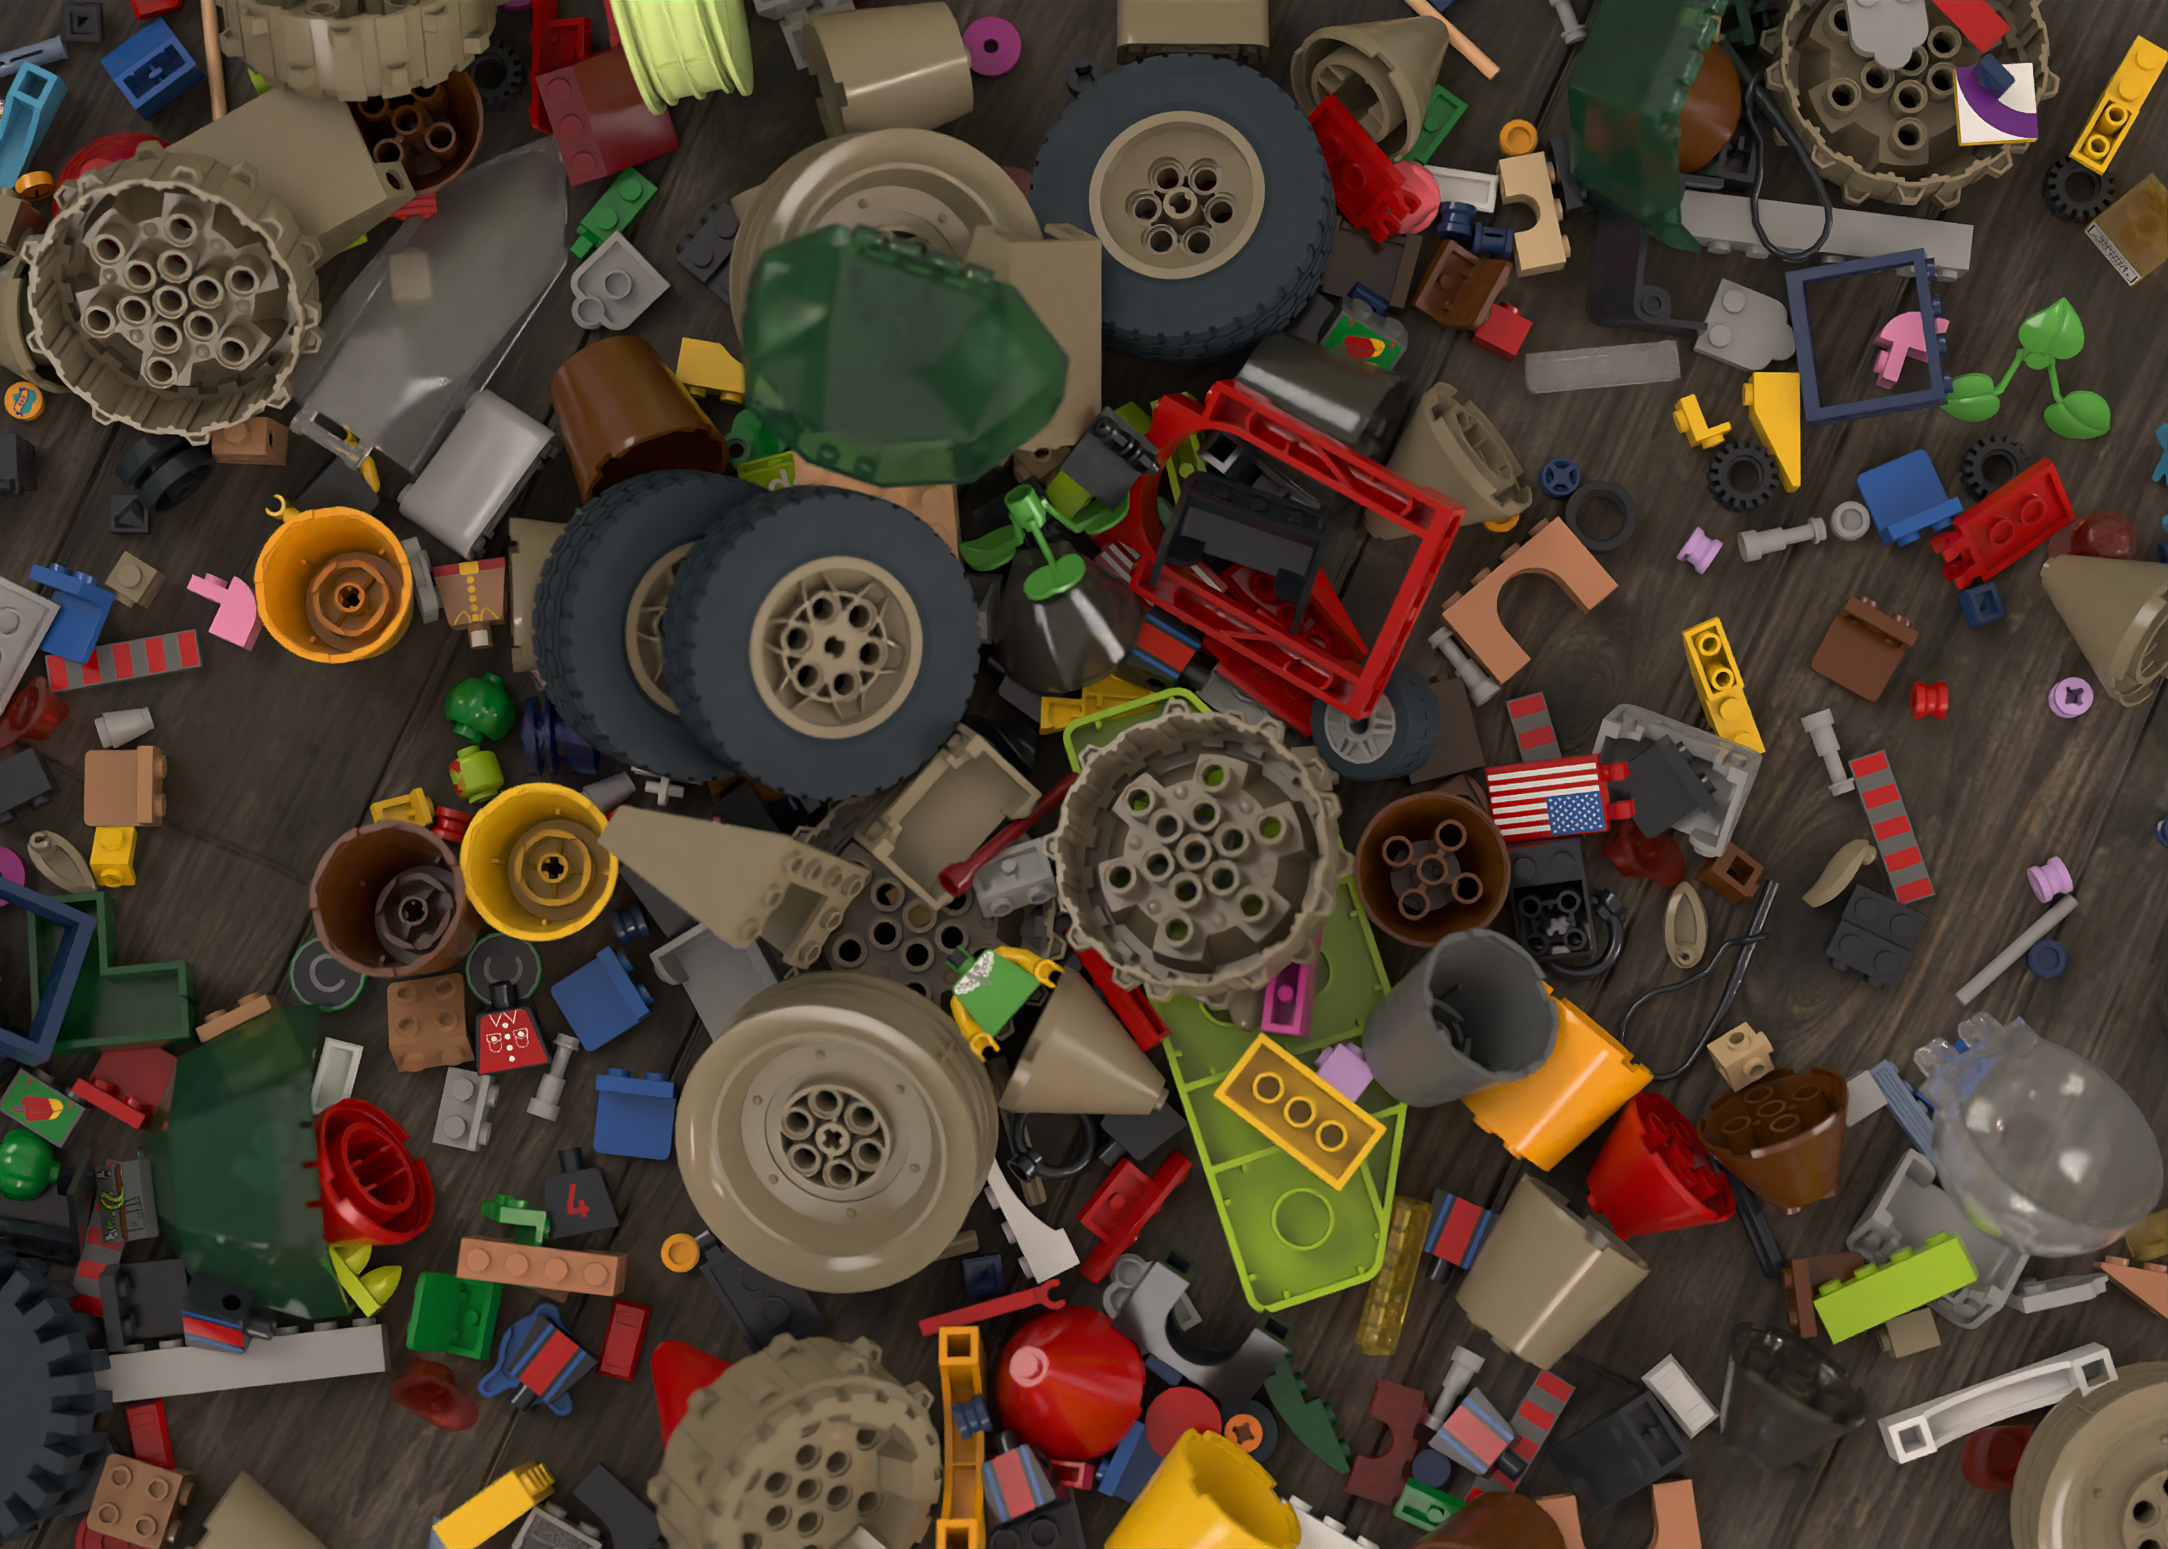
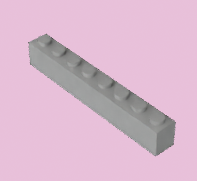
M1685 190L1681 203L1674 209L1664 211L1661 241L1670 242V246L1673 248L1692 249L1693 245L1706 246L1709 252L1716 254H1728L1730 250L1745 251V256L1757 259L1768 258V254H1771L1763 247L1752 225L1750 198ZM1758 199L1760 224L1769 242L1778 250L1788 253L1803 252L1812 247L1822 235L1825 224L1824 207ZM1832 208L1833 224L1829 238L1818 252L1806 258L1819 260L1823 266L1924 248L1928 258L1934 257L1938 281L1954 282L1957 281V278H1962L1969 270L1974 225ZM1783 259L1784 261L1790 262V263H1804V262H1806V259L1794 260V261H1788V260ZM1914 265L1892 269L1896 270V274L1899 276L1916 277Z
M376 1317L353 1319L352 1328L338 1329L337 1321L314 1324V1332L299 1334V1326L276 1328V1336L271 1341L253 1337L247 1351L241 1355L191 1346L184 1347L183 1339L159 1342L160 1350L145 1351L144 1344L128 1345L124 1351H121V1354L109 1355L111 1369L94 1373L96 1390L113 1391V1402L389 1371L392 1368L387 1324L376 1325ZM106 1348L93 1349V1350H90V1351L106 1350Z

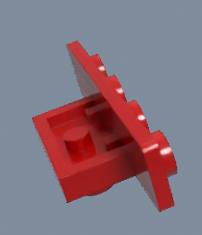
M530 0L533 10V28L530 31L532 66L529 70V78L532 84V103L529 106V118L533 129L547 135H552L554 132L535 79V72L590 55L591 20L585 17L558 19V0Z
M1174 1149L1151 1178H1149L1123 1157L1075 1216L1079 1222L1101 1238L1099 1243L1079 1266L1078 1270L1094 1284H1098L1102 1278L1108 1276L1115 1266V1261L1123 1251L1133 1245L1138 1239L1140 1230L1147 1221L1160 1212L1164 1200L1171 1191L1184 1182L1188 1175V1170L1193 1163Z

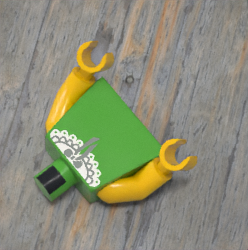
M959 945L949 955L944 963L961 977L951 988L954 996L951 999L950 1006L954 1020L959 1026L963 1037L970 1044L972 1052L981 1062L986 1061L982 1056V1050L985 1047L993 1046L997 1052L999 1051V1046L994 1041L995 1036L1043 983L1049 988L1056 986L1048 980V977L1054 970L1064 973L1062 967L1052 960H1045L1027 949L999 946L993 951L987 948L978 959H975Z

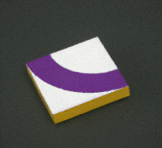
M2032 63L2002 64L2015 77L2016 81L1998 100L1987 88L1979 85L1976 81L1975 76L1971 73L1975 66L1955 67L1953 69L1959 146L2036 142L2038 140Z

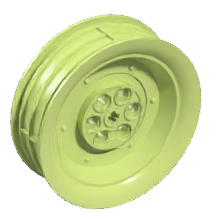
M610 0L634 79L645 104L652 114H663L666 102L668 105L674 106L677 105L679 98L692 95L701 100L705 99L707 92L723 89L725 93L729 94L733 93L736 86L742 96L752 94L753 64L743 0Z

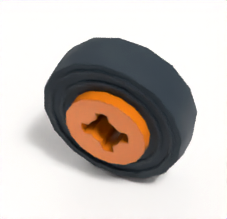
M1251 1398L1241 1413L1231 1406L1222 1404L1219 1407L1223 1421L1221 1436L1238 1445L1259 1464L1268 1459L1277 1447L1280 1435L1278 1419L1272 1409L1256 1398Z

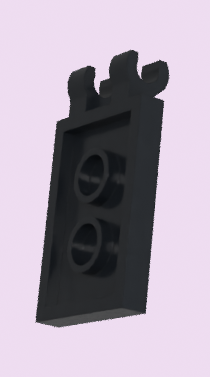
M709 1228L695 1237L696 1242L709 1260L699 1268L754 1355L769 1347L774 1337L788 1333L794 1340L799 1341L827 1325L825 1318L806 1289L779 1281L755 1269L724 1244L720 1246Z

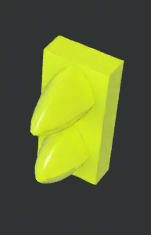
M372 1246L330 1247L319 1256L320 1259L366 1316L374 1317L386 1307L384 1303L391 1297L398 1286L402 1267L398 1265L383 1266L361 1277L360 1273L369 1261Z

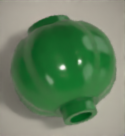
M486 672L483 678H466L456 683L449 691L444 707L447 720L455 726L452 733L469 743L479 746L483 739L491 742L505 736L513 727L517 716L515 701L504 688L507 682L494 674Z
M19 1128L6 1133L3 1142L0 1143V1195L9 1200L23 1202L39 1196L48 1183L56 1185L62 1162L55 1161L51 1142L29 1128Z

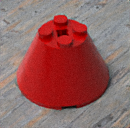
M1643 1088L1623 1106L1586 1177L1591 1191L1586 1196L1588 1204L1596 1214H1605L1612 1223L1615 1233L1624 1241L1636 1236L1726 1221L1735 1212V1200L1726 1175L1723 1171L1718 1174L1715 1172L1707 1158L1710 1153L1701 1145L1697 1130L1688 1119L1659 1093L1652 1091L1647 1095L1642 1093L1645 1091Z

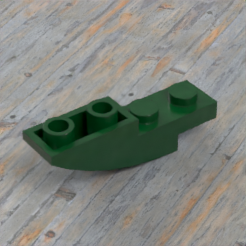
M1289 1348L1273 1369L1274 1372L1270 1373L1263 1385L1277 1411L1294 1434L1326 1464L1345 1474L1350 1471L1347 1462L1353 1460L1345 1438L1337 1440L1332 1425L1337 1424L1338 1421L1329 1401L1322 1404L1318 1396L1304 1402L1302 1395L1309 1392L1300 1371L1294 1374L1291 1371L1287 1359L1294 1356L1291 1348Z

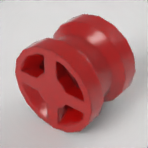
M1913 681L1910 691L1912 718L1922 719L1925 715H1933L1935 719H1945L1948 710L1946 682L1936 681L1933 685H1925L1922 681Z
M437 806L435 814L438 820L436 826L431 828V832L441 840L462 845L467 828L475 816Z

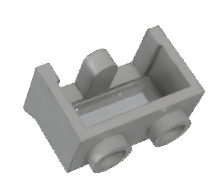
M547 1501L545 1506L538 1503L533 1507L511 1548L602 1549L606 1541L599 1538L602 1532L600 1529L581 1520L579 1525H576L565 1518L568 1513L565 1509Z

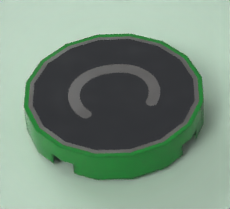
M497 932L488 934L476 942L468 954L465 973L467 984L474 995L489 1005L492 1003L488 985L498 981H511L515 1000L531 998L541 984L543 965L541 955L529 940Z
M318 937L312 938L300 946L292 958L289 971L292 990L299 1000L314 1010L325 1012L343 1010L356 1002L362 994L368 975L358 973L338 962L324 948Z

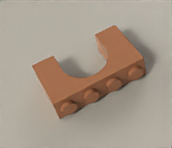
M1559 516L1552 522H1549L1546 518L1540 521L1528 532L1532 538L1522 547L1517 542L1499 556L1503 563L1495 570L1491 571L1486 567L1470 581L1474 586L1464 596L1457 591L1441 605L1445 612L1441 614L1439 620L1450 631H1453L1455 639L1488 677L1492 676L1499 686L1503 685L1531 660L1505 630L1498 617L1497 597L1501 587L1509 579L1524 573H1537L1547 576L1564 590L1584 615L1618 587L1617 583Z
M472 1235L461 1239L457 1277L615 1296L624 1292L629 1254L596 1249L567 1250L514 1243V1239Z
M1685 1476L1656 1480L1650 1483L1648 1489L1654 1529L1647 1549H1702L1692 1480ZM1570 1492L1532 1498L1534 1502L1545 1509L1555 1520L1564 1537L1566 1549H1586L1581 1538L1574 1494Z

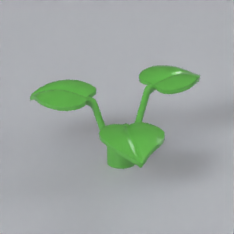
M2064 297L2050 307L2031 315L2021 324L2018 335L2023 349L2016 351L2014 361L1998 386L1994 387L1991 377L1985 374L1969 373L1952 378L1954 392L1947 394L1949 404L1939 406L1953 417L1963 421L1979 422L1991 418L2000 407V400L1996 395L2003 393L2021 361H2025L2032 369L2048 368L2053 397L2057 403L2045 409L2044 418L2049 428L2055 433L2071 439H2090L2101 436L2110 430L2111 411L2107 402L2100 395L2084 390L2071 392L2065 398L2060 394L2055 369V358H2072L2081 351L2084 344V331L2081 321L2073 307Z
M1023 484L1017 486L1004 498V502L1011 512L1008 516L1013 525L994 530L976 540L959 542V549L970 567L978 571H989L1000 567L1014 557L1016 547L1021 546L1025 538L1023 528L1027 532H1033L1049 565L1037 569L1027 578L1023 586L1024 592L1028 598L1033 600L1048 598L1057 592L1074 586L1084 575L1085 563L1075 553L1068 554L1055 561L1039 530L1046 522V511L1074 533H1080L1085 530L1088 535H1095L1115 526L1126 516L1130 505L1129 491L1113 511L1109 510L1100 501L1095 500L1079 510L1069 520L1052 507L1044 496L1038 498L1031 485Z

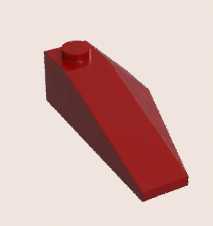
M1234 562L1218 575L1238 602L1254 611L1259 608L1290 630L1297 607L1281 601L1274 594L1273 584L1276 576ZM1320 567L1297 636L1341 661L1349 659L1356 663L1365 657L1369 651Z

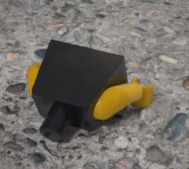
M347 425L342 426L348 434L346 440L338 442L332 434L330 435V440L337 451L290 501L281 495H274L275 498L281 500L282 507L278 512H274L266 507L265 510L268 515L278 520H283L285 523L291 518L311 509L314 511L338 506L362 511L380 521L371 513L381 501L376 495L381 485L375 462L360 443L356 442L355 435Z

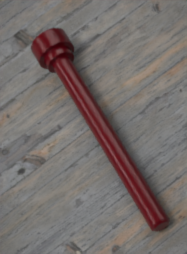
M1072 772L1037 801L1035 809L1029 816L1024 819H1015L965 862L950 863L938 873V880L944 890L956 898L965 893L972 885L971 882L974 880V874L1061 803L1080 774Z

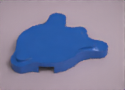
M550 1302L538 1305L532 1314L518 1320L507 1329L499 1345L498 1360L495 1367L478 1383V1391L482 1396L487 1398L494 1397L510 1387L516 1388L521 1382L508 1369L539 1315L546 1314L571 1334L562 1321L561 1310L557 1305ZM568 1391L551 1405L540 1396L531 1405L545 1403L555 1414L565 1416L572 1412L574 1401Z

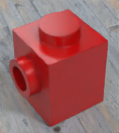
M1500 302L1499 305L1493 303L1490 307V317L1486 323L1478 329L1472 330L1476 333L1471 343L1512 363L1533 322L1519 316L1521 312L1508 303Z

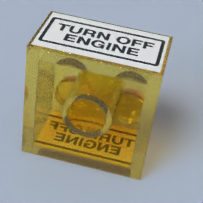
M2153 173L2083 229L2131 288L2168 259V190Z

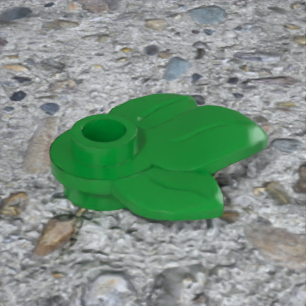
M759 407L741 411L733 420L731 432L723 437L729 450L732 445L740 444L744 448V453L739 458H733L729 453L726 467L737 470V464L782 453L790 442L791 433L777 425H763V416Z

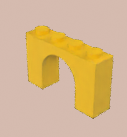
M533 1459L506 1474L434 1525L433 1529L447 1549H474L553 1494L555 1490L551 1484L555 1482V1479L543 1463L537 1465Z

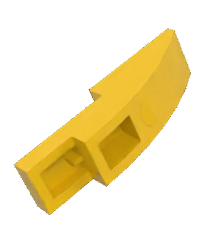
M2137 36L2088 117L2069 154L2070 158L2101 176L2104 174L2139 114L2140 107L2167 63V51L2143 37Z
M1716 616L1682 631L1689 667L1709 726L1714 729L1717 736L1749 747L1760 754L1766 752L1742 689L1745 686L1719 617Z

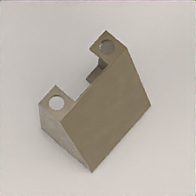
M275 87L164 149L169 151V153L185 154L189 152L214 158L216 161L230 167H235L245 161L259 169V184L281 200L293 215V220L304 235L318 237L323 253L314 263L315 271L416 196L401 161L373 162L346 101H338L336 96H325L323 100L297 95L296 89L290 87L286 90ZM386 173L393 175L397 179L400 190L393 188L389 184ZM239 270V273L242 277L248 280H254V277L251 273L245 270Z
M1069 223L1046 224L1044 231L1057 237L1059 240H1029L1002 225H977L919 402L932 408V414L936 417L961 424L963 432L975 437L986 438L992 442V448L1003 453L1013 454L1014 450L1035 452L1037 448L1044 447L1059 449L1060 446L1065 445L1074 447L1101 412L1102 240Z
M622 805L618 807L597 840L598 844L725 942L747 949L758 936H761L784 954L783 961L805 970L819 957L822 945L830 933L839 926L844 911L852 899L861 892L864 880L870 873L867 868L786 835Z

